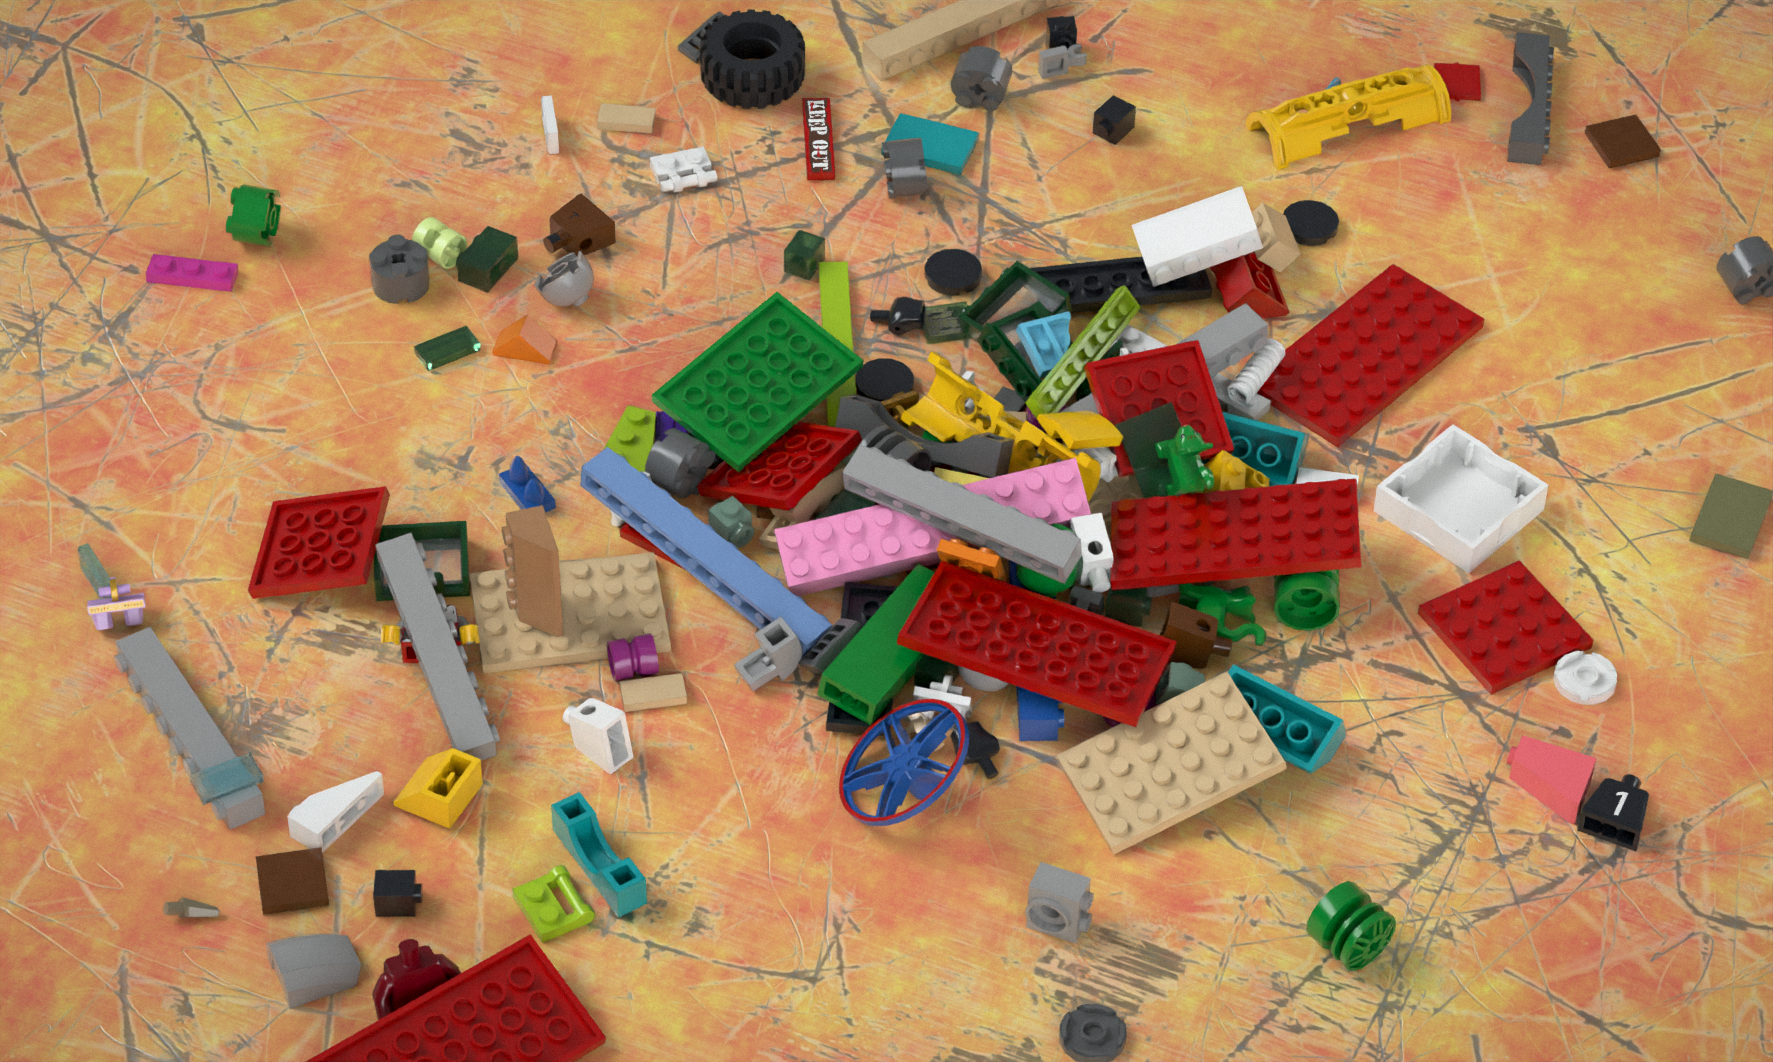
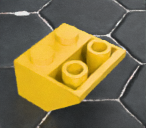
M1224 450L1203 465L1209 467L1212 471L1215 483L1212 489L1205 488L1201 493L1249 487H1269L1268 477Z
M454 748L427 757L394 800V806L450 829L483 785L481 759Z

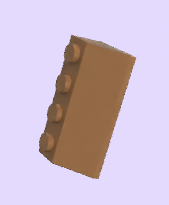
M541 505L506 513V526L502 527L503 540L505 545H508V548L503 549L505 563L509 567L508 570H505L506 583L508 588H511V591H506L508 606L510 610H516L520 622L556 637L563 636L559 551L544 507Z

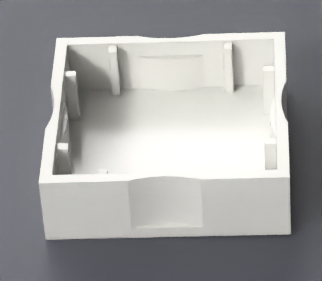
M1452 424L1430 442L1419 456L1403 464L1377 486L1374 512L1459 568L1470 573L1544 510L1549 485L1517 464L1498 456L1487 445Z

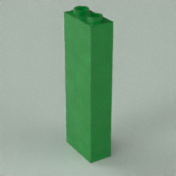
M918 563L822 673L817 692L818 696L865 723L873 724L890 701L895 698L929 658L927 654L898 645L897 639L899 632L934 575V571Z

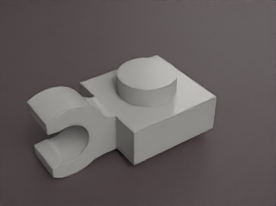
M1081 44L1071 45L1068 50L1066 46H1060L1039 51L1038 73L1041 78L1067 74L1068 67L1085 65L1087 55L1086 53L1081 54Z

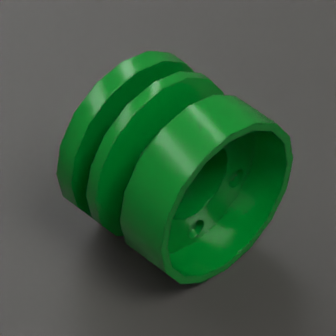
M1339 570L1274 575V612L1278 620L1287 627L1296 630L1312 631L1328 626L1338 617L1340 610Z
M1346 881L1331 889L1319 901L1307 921L1306 931L1324 949H1331L1332 956L1336 960H1340L1347 970L1356 971L1371 963L1385 949L1395 932L1396 920L1393 915L1384 911L1379 903L1372 902L1370 895L1355 882Z

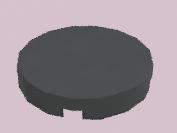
M1100 1004L1077 1006V1010L1066 1013L1060 1023V1045L1068 1056L1078 1062L1113 1061L1122 1053L1126 1044V1024L1123 1019L1121 1021L1117 1016V1012L1107 1006Z

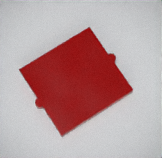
M1458 62L1454 64L1434 63V68L1442 77L1450 99L1456 101H1481L1480 65L1459 64Z

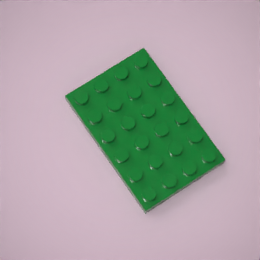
M776 292L652 394V402L698 440L706 443L710 450L714 451L715 454L739 472L863 368L864 360L780 293Z

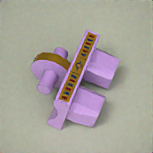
M109 577V587L98 588L99 597L111 595L112 597L87 601L88 615H92L97 630L113 628L111 612L124 611L126 626L139 625L143 622V608H146L144 593L119 596L118 594L131 593L130 584L117 585L116 577Z

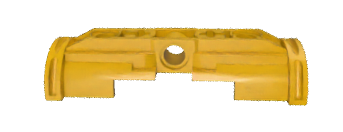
M1424 64L1414 68L1406 67L1370 78L1333 86L1330 89L1284 101L1271 109L1252 112L1247 116L1245 126L1249 131L1263 127L1266 129L1272 146L1273 164L1277 170L1289 167L1290 162L1321 154V141L1350 133L1348 123L1369 118L1373 125L1376 126L1401 119L1402 130L1435 121L1443 124L1451 121V103L1446 85L1438 71L1433 66ZM1305 109V110H1307L1308 112H1307V113H1300V112H1298V111Z
M930 352L927 361L935 366V379L927 396H924L910 409L904 410L900 420L909 426L918 424L942 442H947L953 438L961 442L973 435L985 432L1014 439L1008 474L1052 464L1058 459L1065 461L1076 458L1087 501H1090L1100 479L1101 467L1097 460L1085 452H1080L1077 455L1028 421L1022 422L1015 416L1006 413L1003 404L954 372L951 363L937 352ZM967 398H971L975 405L971 415L966 412L964 407ZM1034 447H1038V453H1040L1043 456L1049 457L1047 459L1045 457H1036L1037 453L1034 450Z

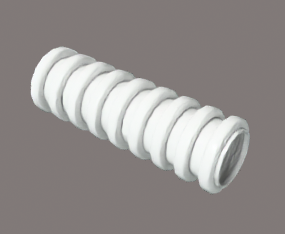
M1268 338L1267 344L1261 350L1254 352L1227 388V395L1231 401L1241 406L1250 403L1285 356V349L1280 342Z

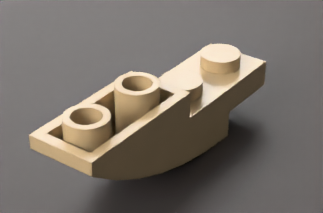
M839 463L835 466L834 470L827 474L790 511L770 508L775 517L759 538L763 546L778 550L774 529L808 522L814 512L824 514L844 486L842 472L847 464Z

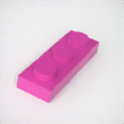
M153 254L145 274L146 281L151 283L232 292L239 271L238 264Z

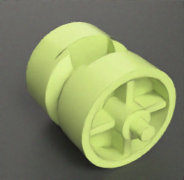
M434 217L423 220L415 229L412 241L419 243L427 250L428 258L445 269L452 268L458 264L467 248V240L463 235L448 228L447 225Z

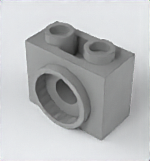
M1041 862L1029 885L1028 905L1025 910L1027 918L1026 927L1076 944L1081 932L1086 933L1092 920V914L1088 913L1094 898V893L1090 892L1091 878Z

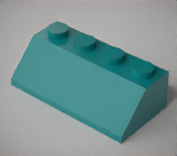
M1222 412L1234 446L1232 456L1239 458L1248 466L1268 477L1269 486L1295 483L1299 467L1303 463L1310 434ZM1210 458V459H1205V460H1201V461H1202L1203 465H1205V464H1206L1208 461H1210L1212 458Z
M1234 664L1232 665L1228 674L1286 762L1312 774L1331 761L1346 737L1343 719Z

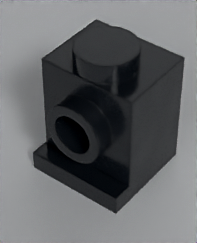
M1074 16L1047 18V49L1066 46L1068 50L1071 45L1076 44L1077 27Z

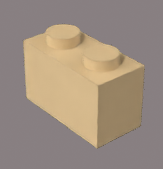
M1262 203L1251 212L1263 246L1262 249L1256 250L1255 254L1258 260L1282 272L1301 253L1286 216Z

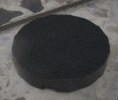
M1313 200L1298 201L1290 204L1284 210L1283 215L1286 216L1295 241L1298 244L1307 246L1322 245L1327 243V239L1331 237L1333 239L1337 234L1339 226L1338 215L1330 206L1322 202Z
M944 249L934 253L927 259L924 266V275L931 289L941 294L952 296L959 295V292L965 290L966 293L973 291L981 281L982 267L981 262L976 256L967 251Z
M885 358L871 360L865 363L863 368L856 373L857 393L859 396L882 402L891 399L894 394L914 391V375L911 369L900 361Z

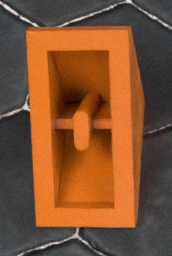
M526 315L500 331L492 354L493 356L550 365L557 346V340Z

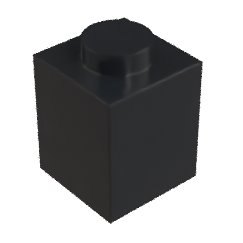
M1113 95L1094 112L1093 134L1116 145L1135 128L1136 106Z
M375 870L373 891L375 917H415L416 903H422L423 885L416 882L415 870Z

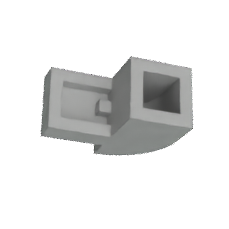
M782 617L756 632L755 636L760 648L734 664L736 671L752 691H755L776 676L781 681L785 680L799 664L798 662L801 660L802 647L799 639Z

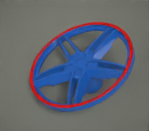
M921 699L901 705L878 719L858 739L843 765L839 781V794L844 808L853 818L863 824L887 826L905 821L929 807L951 785L964 763L969 746V730L964 717L950 703L938 699ZM927 711L940 712L912 741L900 722L901 719L912 714ZM956 724L959 733V746L952 766L949 767L928 759V756L947 737L945 735L947 731ZM891 725H893L901 742L898 746L895 745L894 738L891 735L889 728ZM884 731L890 756L855 771L865 750ZM933 769L939 770V771H941V772H942V771H945V772H948V773H947L946 775H944V774L935 772ZM884 785L875 816L866 814L858 809L852 797L853 791L862 788L869 790ZM907 791L916 799L921 800L912 807L895 814L897 807L902 806Z

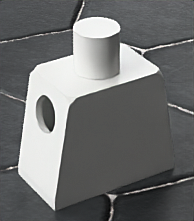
M1102 513L1071 518L1070 530L1078 538H1081L1082 555L1079 559L1078 584L1081 586L1091 585L1092 590L1097 593L1105 592L1111 586L1109 580L1110 568L1113 565V553Z
M594 698L586 700L578 707L570 706L565 710L563 721L570 725L574 746L611 775L634 757L625 712Z

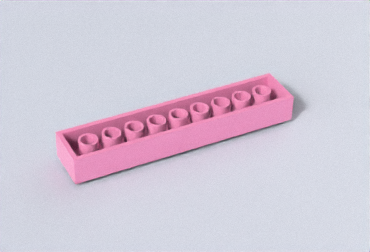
M1076 458L963 485L967 490L978 495L985 494L1006 507L1013 506L1034 519L1041 518L1048 522L1050 526H1052V523L1070 529L1071 518L1091 514ZM881 504L774 529L787 587L795 596H803L845 586V582L857 583L912 570L918 563L922 566L941 563L936 550L940 539L950 541V539L954 538L967 543L970 548L980 549L976 545Z

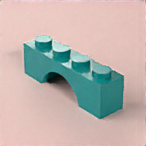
M578 792L552 804L553 831L615 914L621 917L647 904L646 878L630 857L621 860L613 852L602 833L595 811L583 795Z

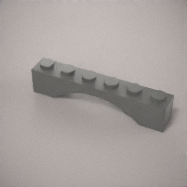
M1518 32L1516 34L1512 71L1527 87L1532 103L1520 117L1511 123L1507 162L1541 165L1543 154H1548L1550 137H1545V135L1549 136L1551 119H1546V117L1550 118L1552 101H1547V99H1551L1552 83L1547 81H1552L1553 65H1548V63L1552 64L1554 47H1549L1550 36Z
M855 394L841 397L835 427L858 430L862 440L874 428L886 425L893 428L897 433L903 434L907 440H912L927 449L931 454V465H942L944 463L951 465L952 471L961 473L972 471L978 473V476L985 478L1008 474L1014 439L985 432L973 435L961 442L943 443L931 441L915 435L901 426L888 413L880 401Z

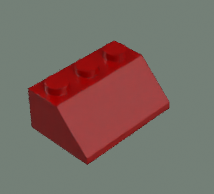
M1255 251L1209 267L1215 274L1217 279L1216 287L1223 295V306L1228 313L1245 303L1262 319L1286 316L1290 313L1273 268L1258 260Z

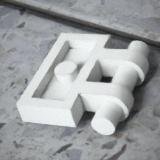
M704 146L650 157V168L657 184H660L662 192L673 191V193L683 191V188L697 185L700 188L707 186V183L717 181L716 171L712 170V164Z

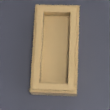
M601 103L597 118V129L652 134L656 119V108Z
M682 673L620 681L624 712L687 704V694Z

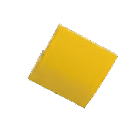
M1092 411L1039 414L1037 420L1047 434L1053 439L1062 438L1070 450L1119 446L1124 437L1110 421Z

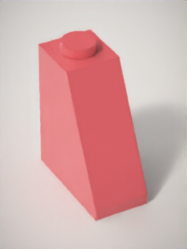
M1522 735L1518 747L1512 746L1508 755L1507 764L1512 766L1509 779L1568 823L1575 825L1593 778L1597 758Z

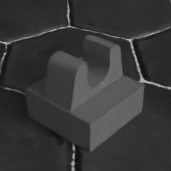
M1076 585L1073 586L1070 593L1071 605L1099 615L1103 614L1105 609L1103 594Z

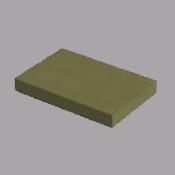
M1715 473L1689 541L1749 559L1772 501L1773 491Z

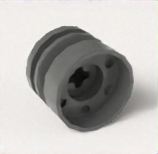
M881 425L874 428L860 443L868 448H877L885 455L896 460L903 459L917 469L930 471L932 464L930 452L916 442L907 440L903 434L897 433L890 426Z

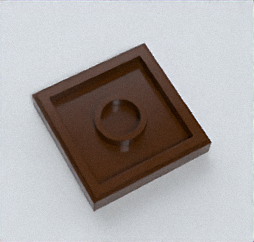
M1636 114L1588 125L1585 128L1586 136L1608 168L1660 157V147Z
M322 847L256 856L263 915L329 905Z

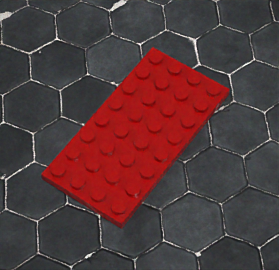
M1392 264L1285 350L1284 358L1264 382L1257 394L1270 400V405L1334 446L1339 447L1481 330L1485 319L1395 264Z
M1356 478L1269 487H1249L1237 490H1217L1195 494L1187 493L1181 496H1155L1152 498L1111 501V549L1113 553V565L1110 568L1112 590L1361 568Z
M941 561L899 632L897 644L1059 700L1060 702L1137 727L1175 652L1177 641Z
M529 934L306 1062H574L605 1044L606 1036L532 935Z

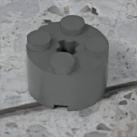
M984 46L971 47L966 53L963 51L960 54L951 80V89L956 96L955 101L964 107L973 104L983 106L989 111L996 110L1004 99L1012 75V65L1006 58V61L999 57L1000 52Z
M910 138L882 142L884 159L890 158V160L884 161L886 179H892V181L887 182L889 199L928 193L922 139Z
M392 235L388 241L379 244L369 254L373 291L381 300L398 304V300L407 299L409 303L420 299L428 291L430 280L427 250L419 243L405 239L402 235Z
M1754 236L1743 239L1733 245L1735 250L1728 255L1725 252L1720 257L1716 267L1717 272L1739 304H1746L1753 298L1761 295L1764 297L1773 296V249L1762 237Z
M671 428L664 432L668 436L662 442L657 440L651 448L646 461L645 472L650 474L652 482L656 486L678 498H686L691 494L698 495L697 485L704 479L708 467L713 463L715 452L710 450L706 443L676 428Z

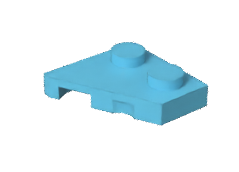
M1069 311L1021 323L1017 326L1016 332L1040 378L1046 377L1068 350L1070 344L1069 322L1071 320Z

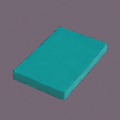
M900 113L885 142L921 138L925 166L961 175L979 140V132Z

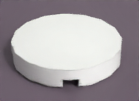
M1574 651L1564 655L1557 662L1553 676L1555 687L1562 696L1582 705H1595L1606 701L1613 695L1617 684V672L1608 659L1594 652L1591 655L1583 654L1584 651Z

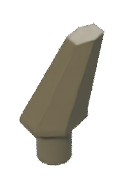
M180 898L178 902H165L163 905L164 915H178L179 918L219 916V909L217 907L188 898Z

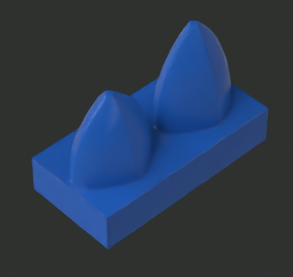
M520 456L513 458L509 470L499 474V483L521 510L543 505L546 513L556 508L553 496Z

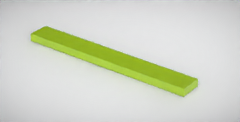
M819 262L822 328L853 351L848 262ZM855 374L826 398L828 426H836L841 397L856 395Z
M1125 285L1115 290L1025 402L1036 419L1039 414L1058 413L1087 377L1084 370L1085 364L1100 360L1141 309Z

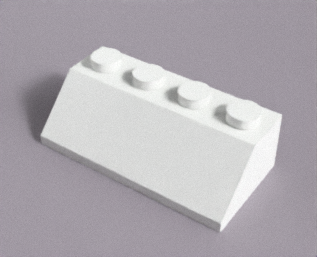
M1242 186L1132 225L1153 287L1263 248Z

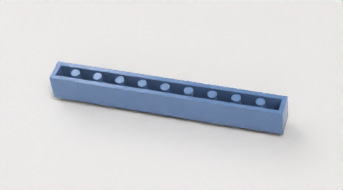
M607 447L582 466L581 487L760 630L779 617H782L797 635L802 647L803 657L832 627V624L829 623L824 615L815 612L801 597L795 596L777 578L767 574L757 562L747 558L733 543L727 542L710 525L704 524L694 516L689 508L683 507L666 490L656 486L649 480L646 474L632 467L622 455L616 454Z

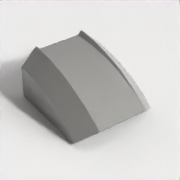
M306 934L281 938L266 943L268 960L278 976L290 1009L357 985L361 964L347 935Z

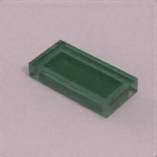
M467 325L414 346L415 355L428 371L481 350L480 342Z

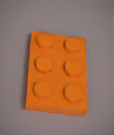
M954 538L950 539V541L940 539L936 549L940 561H945L1009 583L1000 556H997L995 551L985 547H980L979 550L970 548L967 543Z

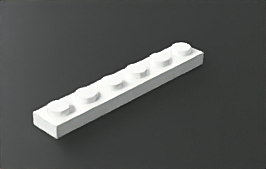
M1130 325L1126 326L1111 345L1112 347L1120 340L1123 342V348H1128L1129 354L1167 346ZM1220 373L1212 378L1220 407L1230 414L1258 421L1270 410L1271 401L1257 393L1248 405L1241 406L1235 404L1227 395V388L1233 380Z

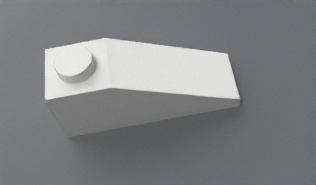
M375 771L310 795L300 805H296L287 816L290 837L309 849L322 847L323 853L384 795L382 774Z

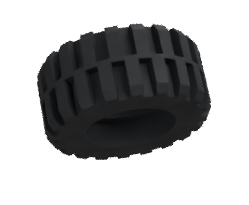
M747 9V12L735 11L730 16L724 15L718 19V22L714 21L702 35L700 43L701 80L711 95L714 94L716 99L721 102L726 101L730 106L736 107L738 105L742 106L743 109H750V107L764 109L767 105L776 106L783 99L786 101L791 98L804 81L805 41L803 40V35L790 20L785 21L783 16L779 14L772 15L770 11L755 12V9ZM747 58H758V59H760V60H745V59H747Z

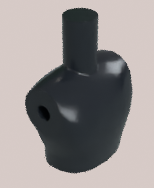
M897 297L893 301L890 310H871L870 320L871 322H888L889 331L895 335H902L913 329H922L926 315L924 300L910 297Z
M978 721L968 723L969 746L963 765L978 763L987 779H992L999 774L990 759L999 752V742ZM958 728L950 735L956 755L959 746Z

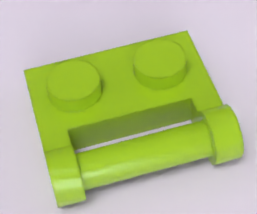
M563 865L554 867L547 875L512 889L514 900L542 943L582 927L595 918V912L592 907L584 903L569 879L570 873ZM560 888L574 913L566 915L552 893V889Z

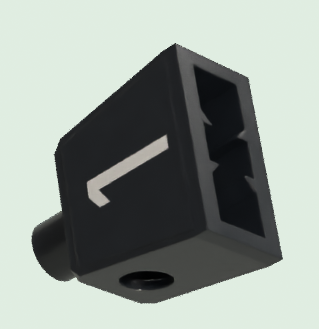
M1627 774L1623 776L1621 782L1611 778L1604 779L1584 805L1578 831L1636 852L1649 797L1647 791L1639 789L1641 786L1639 778Z

